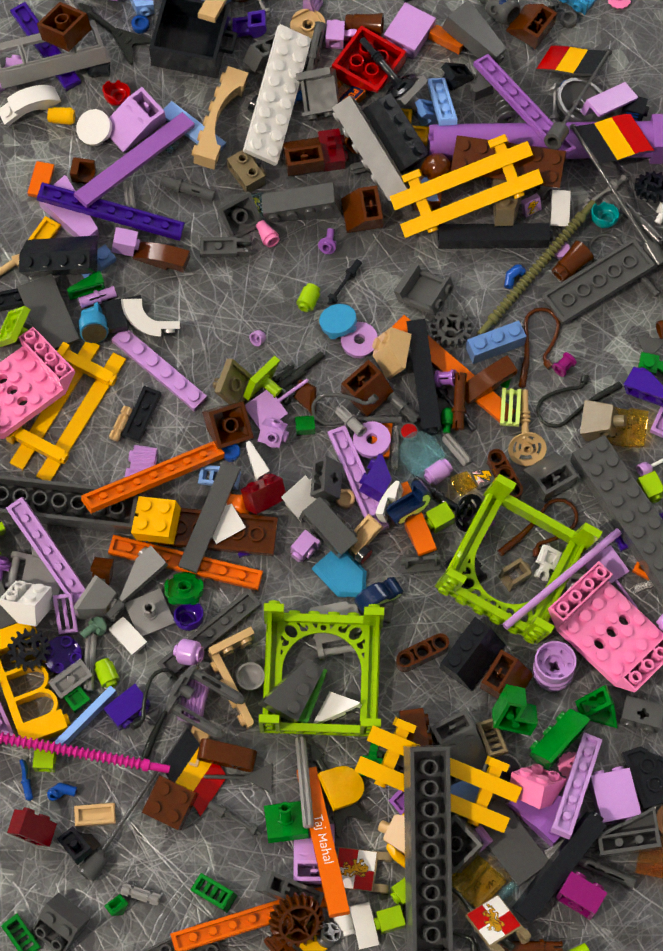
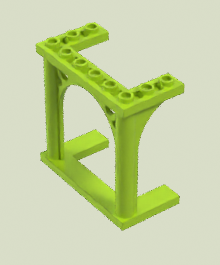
M501 474L494 479L483 494L485 498L445 573L434 586L442 595H450L460 605H467L473 608V612L489 617V620L497 625H502L512 616L510 612L507 613V609L513 610V614H515L528 603L508 604L496 600L483 589L476 576L475 555L500 506L505 507L568 543L545 588L576 563L582 553L594 544L602 534L601 530L586 522L578 530L574 531L511 496L510 493L517 483ZM466 568H468L471 573H470V574H462V572L465 573V572H466ZM466 579H471L474 582L473 587L469 589L462 588L461 586ZM569 579L536 606L533 610L535 612L534 615L532 610L529 611L526 622L519 620L507 631L523 636V639L530 644H538L547 637L554 628V625L549 623L550 613L548 608L560 598ZM477 590L480 592V596L478 597L476 593L471 592Z
M271 600L268 603H264L266 645L263 698L282 681L283 663L290 648L297 641L308 635L326 633L345 640L358 655L361 664L360 703L362 706L360 708V725L280 722L279 715L263 708V713L259 714L260 733L368 737L372 726L381 729V719H378L380 632L383 627L384 607H380L378 604H369L368 607H364V615L359 616V613L356 612L340 615L339 612L320 614L319 611H309L308 614H304L298 610H290L289 613H284V604H280V601ZM299 625L304 628L308 626V630L301 631ZM293 626L297 630V636L289 637L285 632V628ZM321 626H326V630H321ZM340 627H342L341 629L348 627L345 633H341L338 630ZM353 629H361L362 634L358 639H350L349 634ZM281 637L289 641V644L282 646L284 640L281 641ZM365 640V644L362 643L363 649L358 648L357 644Z

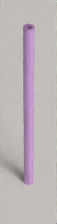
M616 528L507 619L502 624L503 627L508 630L618 538L622 534L621 531Z

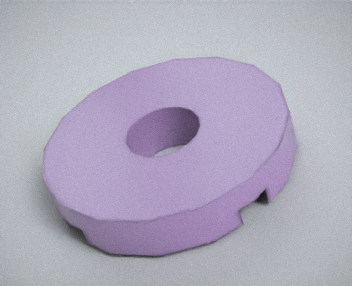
M357 322V329L353 333L341 336L342 348L347 355L353 358L361 359L373 354L372 344L378 336L375 329L365 322ZM362 337L365 341L362 344H357L354 339Z
M375 421L363 423L362 425L367 428L366 433L361 437H358L355 432L353 435V444L356 451L366 458L377 457L379 453L384 455L391 445V436L388 429L383 424ZM371 436L377 438V441L373 444L367 442V439Z

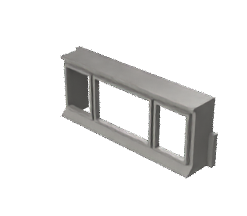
M95 20L89 22L97 45L77 49L75 45L70 52L28 62L24 47L46 42L42 40L40 33L0 43V53L18 49L23 62L1 68L0 64V83L2 89L111 62L107 48L102 43Z

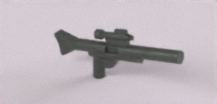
M321 351L295 371L293 370L295 366L288 364L283 368V372L272 378L275 383L278 382V386L283 388L279 393L280 397L293 388V384L306 375L307 370L325 358ZM289 396L283 399L285 405L291 403Z

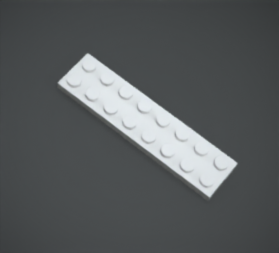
M281 24L277 26L243 148L244 153L274 166L278 164L300 84L296 79V73L303 72L312 38Z

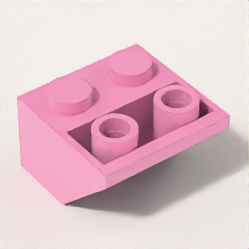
M532 764L531 766L513 771L510 778V783L522 787L518 800L538 809L551 806L567 782V778L560 776V773L546 770L540 764Z

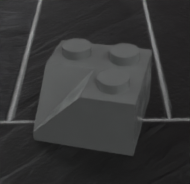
M455 815L451 819L452 872L455 874L462 873L475 860L484 846L476 830L461 815Z

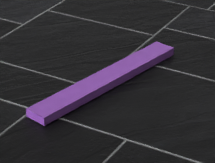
M489 54L475 60L473 66L544 141V137L553 125V122ZM566 137L561 147L557 150L566 151V157L576 152V147Z
M183 112L77 190L74 193V197L83 206L88 208L193 129L195 123Z

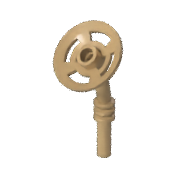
M526 389L521 390L520 423L522 433L511 440L508 452L510 458L516 464L531 466L543 459L547 447L545 440L540 435L529 432V423L531 421L528 408V390ZM517 442L515 446L516 452H513V446ZM538 443H541V450L538 454ZM521 454L525 456H532L531 459H521L519 457L521 456Z

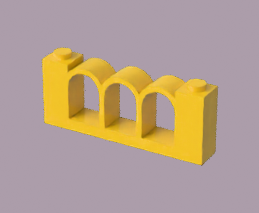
M16 623L0 629V656L11 650L7 645L13 644L11 637L17 638V631L23 634L24 628L28 632H31L32 628H34L37 634L36 627ZM0 659V684L18 735H21V738L27 736V739L32 737L33 740L38 738V741L42 739L46 741L61 735L71 723L67 713L63 714L60 709L57 697L49 690L50 684L48 681L50 677L45 667L42 666L40 669L38 666H35L34 672L43 674L45 678L41 687L14 697L9 681L31 673L32 670L28 668L24 672L23 666H21L19 669L15 668L5 672ZM41 697H48L54 701L53 708L49 713L23 723L18 709L19 705Z

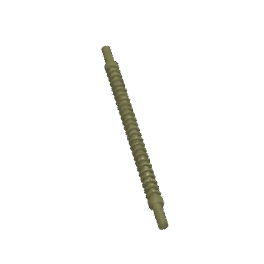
M590 200L581 212L576 213L571 222L568 223V226H565V230H562V233L558 234L559 237L555 238L556 241H552L549 249L547 248L546 252L542 253L543 256L536 260V264L532 265L533 268L530 267L526 275H523V279L519 280L520 283H516L513 290H510V294L506 295L507 298H503L504 302H500V306H496L497 310L494 309L493 313H490L487 317L488 320L477 332L478 335L486 333L493 324L496 325L499 322V318L503 317L502 314H506L505 310H509L512 302L515 303V299H518L519 295H522V291L526 290L525 287H529L532 280H535V276L539 275L538 272H542L541 268H545L548 261L552 260L551 257L555 256L554 253H558V249L560 250L561 246L565 245L564 242L568 241L567 238H571L574 231L578 230L577 227H580L585 222L586 216L596 203L594 200Z

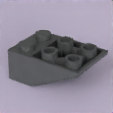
M466 709L430 727L429 733H431L435 745L450 746V758L483 771L488 755ZM453 777L456 783L462 781L458 778Z

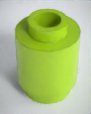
M308 283L303 287L296 302L301 311L308 312L314 310L320 297V288L312 283Z
M109 658L97 661L94 664V670L101 686L107 688L109 686H117L120 677L113 662Z

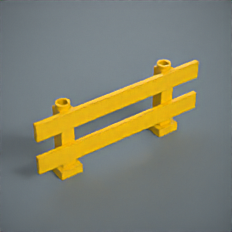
M503 134L488 141L490 148H495L496 154L424 183H421L420 180L423 177L420 169L402 175L403 182L409 183L410 188L389 196L394 210L416 202L421 215L400 224L405 238L427 230L428 234L439 230L438 225L510 196H513L514 199L525 196V190L543 184L539 169L518 177L513 163L533 155L529 142L526 141L508 149L506 144L509 143L507 135ZM500 168L503 169L507 182L432 211L427 199L428 197Z
M85 341L79 353L76 354L71 351L69 344L63 342L57 352L75 370L73 379L66 394L41 411L29 432L21 426L6 437V441L14 444L15 441L21 443L9 463L24 470L36 451L47 457L36 478L52 481L61 465L67 462L70 450L109 387L114 386L116 383L117 375L126 359L113 352L103 368L92 362L100 345ZM83 374L96 379L56 445L44 440V436Z
M395 717L392 724L397 726L394 734L372 726L367 741L387 749L382 763L379 764L360 756L354 771L374 779V784L386 788V785H389L404 792V774L394 770L399 756H404L403 746H419V744L407 740L409 732L414 733L417 726ZM487 756L485 763L489 767L484 772L450 758V776L480 788L474 803L451 794V812L468 818L467 822L479 827V824H483L504 833L510 818L487 809L493 793L515 803L517 802L522 787L500 779L502 771L507 772L510 765Z

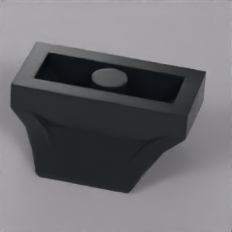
M73 826L57 838L61 846L77 865L101 846L92 834L80 833Z

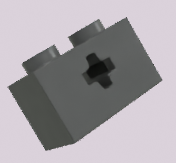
M328 456L313 461L310 496L316 499L321 497L329 503L340 499L343 464Z
M626 696L619 723L631 729L635 727L641 728L645 733H658L663 720V705ZM640 713H643L644 719H640Z

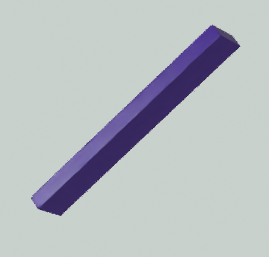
M26 2L10 10V13L26 36L40 33L37 26L39 20ZM48 42L33 45L42 58L62 54L57 46ZM75 71L55 76L66 92L81 84V80Z

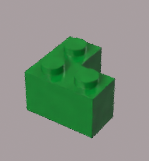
M506 684L492 708L493 728L531 736L538 724L536 705L527 703L525 688Z

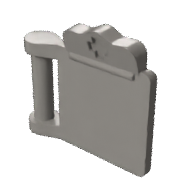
M34 548L32 555L12 551V564L8 583H5V590H8L16 581L20 560H26L22 581L51 587L52 597L60 594V586Z
M346 601L309 609V611H319L320 614H328V612H339L340 615H348L350 612L359 613L356 604L348 605ZM321 626V630H326V626ZM340 627L338 630L341 633H345L348 627L345 629ZM353 629L349 634L350 639L355 640L354 634L361 633V629ZM314 634L319 660L337 654L356 653L350 644L323 649L322 644L343 641V639L332 634Z

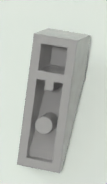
M152 546L144 547L139 551V556L134 562L119 598L123 603L130 600L168 566Z

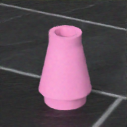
M265 220L259 221L256 224V228L263 244L267 247H274L280 240L279 234Z

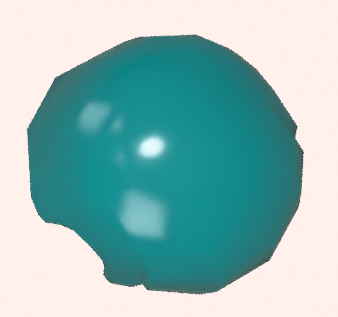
M603 201L600 205L595 203L591 209L592 221L600 228L612 227L619 220V210L613 204Z

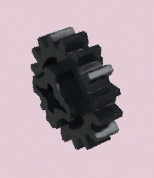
M655 171L652 173L646 172L645 176L640 174L639 178H636L634 185L636 196L640 195V199L645 198L646 202L653 200V203H656V201L662 203V172L656 174Z
M24 628L23 634L17 631L18 637H11L13 644L7 645L11 649L7 652L8 656L12 657L10 659L11 663H16L17 669L23 666L24 672L28 668H31L32 672H34L35 666L41 669V662L47 663L46 656H51L50 651L47 650L51 648L50 643H46L48 641L47 636L42 637V631L36 634L34 628H32L31 632ZM39 643L42 644V653L38 650ZM17 647H18L19 650L21 651V652L19 653V657H17V655H16V649H17ZM25 648H28V649H31V648H32L33 651H32V652H31V651H27V652H26Z

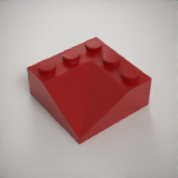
M360 26L334 61L332 68L336 69L337 79L341 82L378 93L391 79L371 59V55L359 42L360 39L365 37L374 49L385 57V62L396 75L406 63L407 51L367 28Z

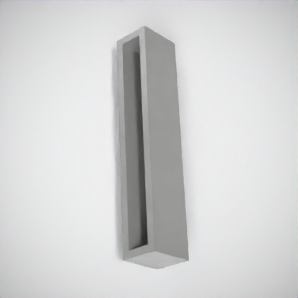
M348 96L333 106L334 113L332 114L335 120L343 125V133L347 138H351L354 151L362 156L361 162L366 169H370L372 173L371 178L376 185L379 184L381 187L380 193L383 198L391 202L389 196L409 189L410 187L403 182L402 174L354 96Z

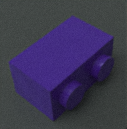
M134 684L103 708L105 714L119 731L123 728H129L130 723L135 718L141 717L143 693ZM148 699L146 702V713H148L149 707H151Z

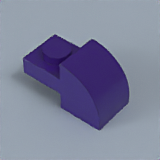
M266 11L248 12V16L232 18V31L238 33L237 37L252 35L253 39L261 37L267 31Z

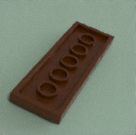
M457 135L451 172L496 154L495 148H490L489 140ZM514 143L506 144L508 149L516 145H519ZM530 146L533 155L513 163L518 177L539 169L544 183L538 186L560 189L566 151ZM502 168L480 176L507 181Z
M181 508L174 545L158 543V545L186 548L202 510ZM238 513L246 528L217 544L212 538L207 549L274 556L278 517Z

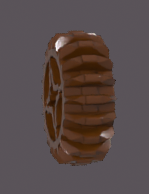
M294 892L293 897H290L286 894V900L279 899L280 904L273 905L274 911L270 912L271 919H269L270 931L274 934V938L277 941L279 940L282 945L287 943L288 947L291 948L295 944L299 948L300 943L307 946L308 940L314 941V935L320 936L319 929H323L322 922L325 921V917L319 902L314 900L311 895L306 896L302 892L298 896Z

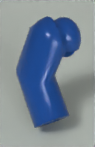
M517 264L506 272L504 287L512 289L514 278L524 275L526 272L525 267Z
M58 783L48 790L47 797L51 801H55L65 794L75 797L77 787Z

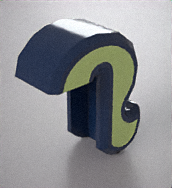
M412 481V492L392 502L387 507L386 513L396 525L405 523L409 516L421 513L429 505L432 493L422 481Z
M389 577L382 583H374L362 590L356 596L354 602L362 615H364V607H368L369 604L381 605L396 600L403 594V590L395 577Z

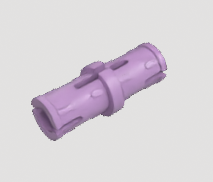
M114 286L100 291L94 290V293L78 297V300L83 309L96 302L102 304V301L117 297Z

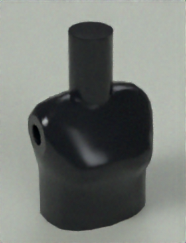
M110 62L80 70L87 71L88 76L92 78L109 76Z

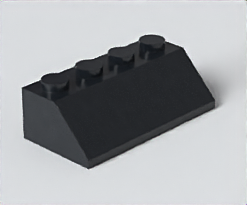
M392 93L377 99L362 110L400 173L420 164L430 155Z
M98 236L26 240L19 254V273L27 277L47 276L50 274L97 273Z

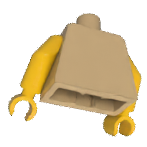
M403 813L402 815L395 814L391 823L382 820L378 831L385 834L383 840L387 844L386 849L393 860L405 868V823Z

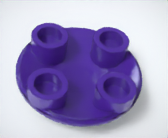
M59 636L48 642L51 648L47 650L50 651L51 656H46L48 662L44 664L52 673L58 675L80 658L82 660L81 647L71 637Z

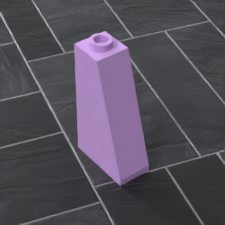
M65 175L54 184V186L75 191ZM39 201L40 207L57 223L61 224L73 237L97 235L99 238L98 228L90 215Z

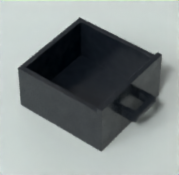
M162 0L149 47L151 66L218 78L224 53L233 54L238 33L230 31L232 25L231 4L227 3V5H224L216 22L213 23L198 18V12L205 2L204 0ZM228 37L233 38L230 47H226Z

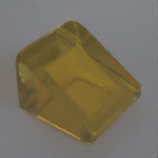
M467 471L451 477V483L460 496L477 487Z

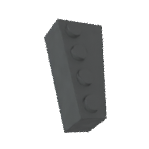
M333 182L262 194L263 215L267 222L343 218L341 196Z

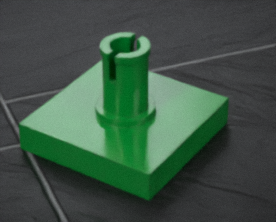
M301 801L264 806L268 843L309 838L308 828L305 829L303 827Z

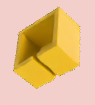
M139 496L135 511L137 516H134L131 534L139 541L174 545L181 507L176 500Z

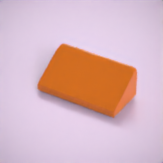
M439 25L432 28L428 34L429 40L458 55L464 48L463 44L458 42Z

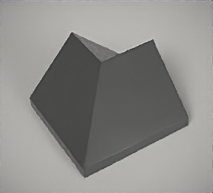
M250 192L227 195L217 208L218 221L229 237L239 238L256 229V224L262 220Z

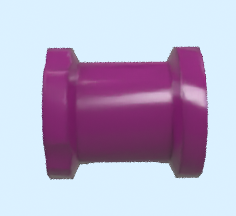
M565 352L563 358L554 363L552 368L557 375L564 377L566 372L571 367H574L577 362L571 354Z

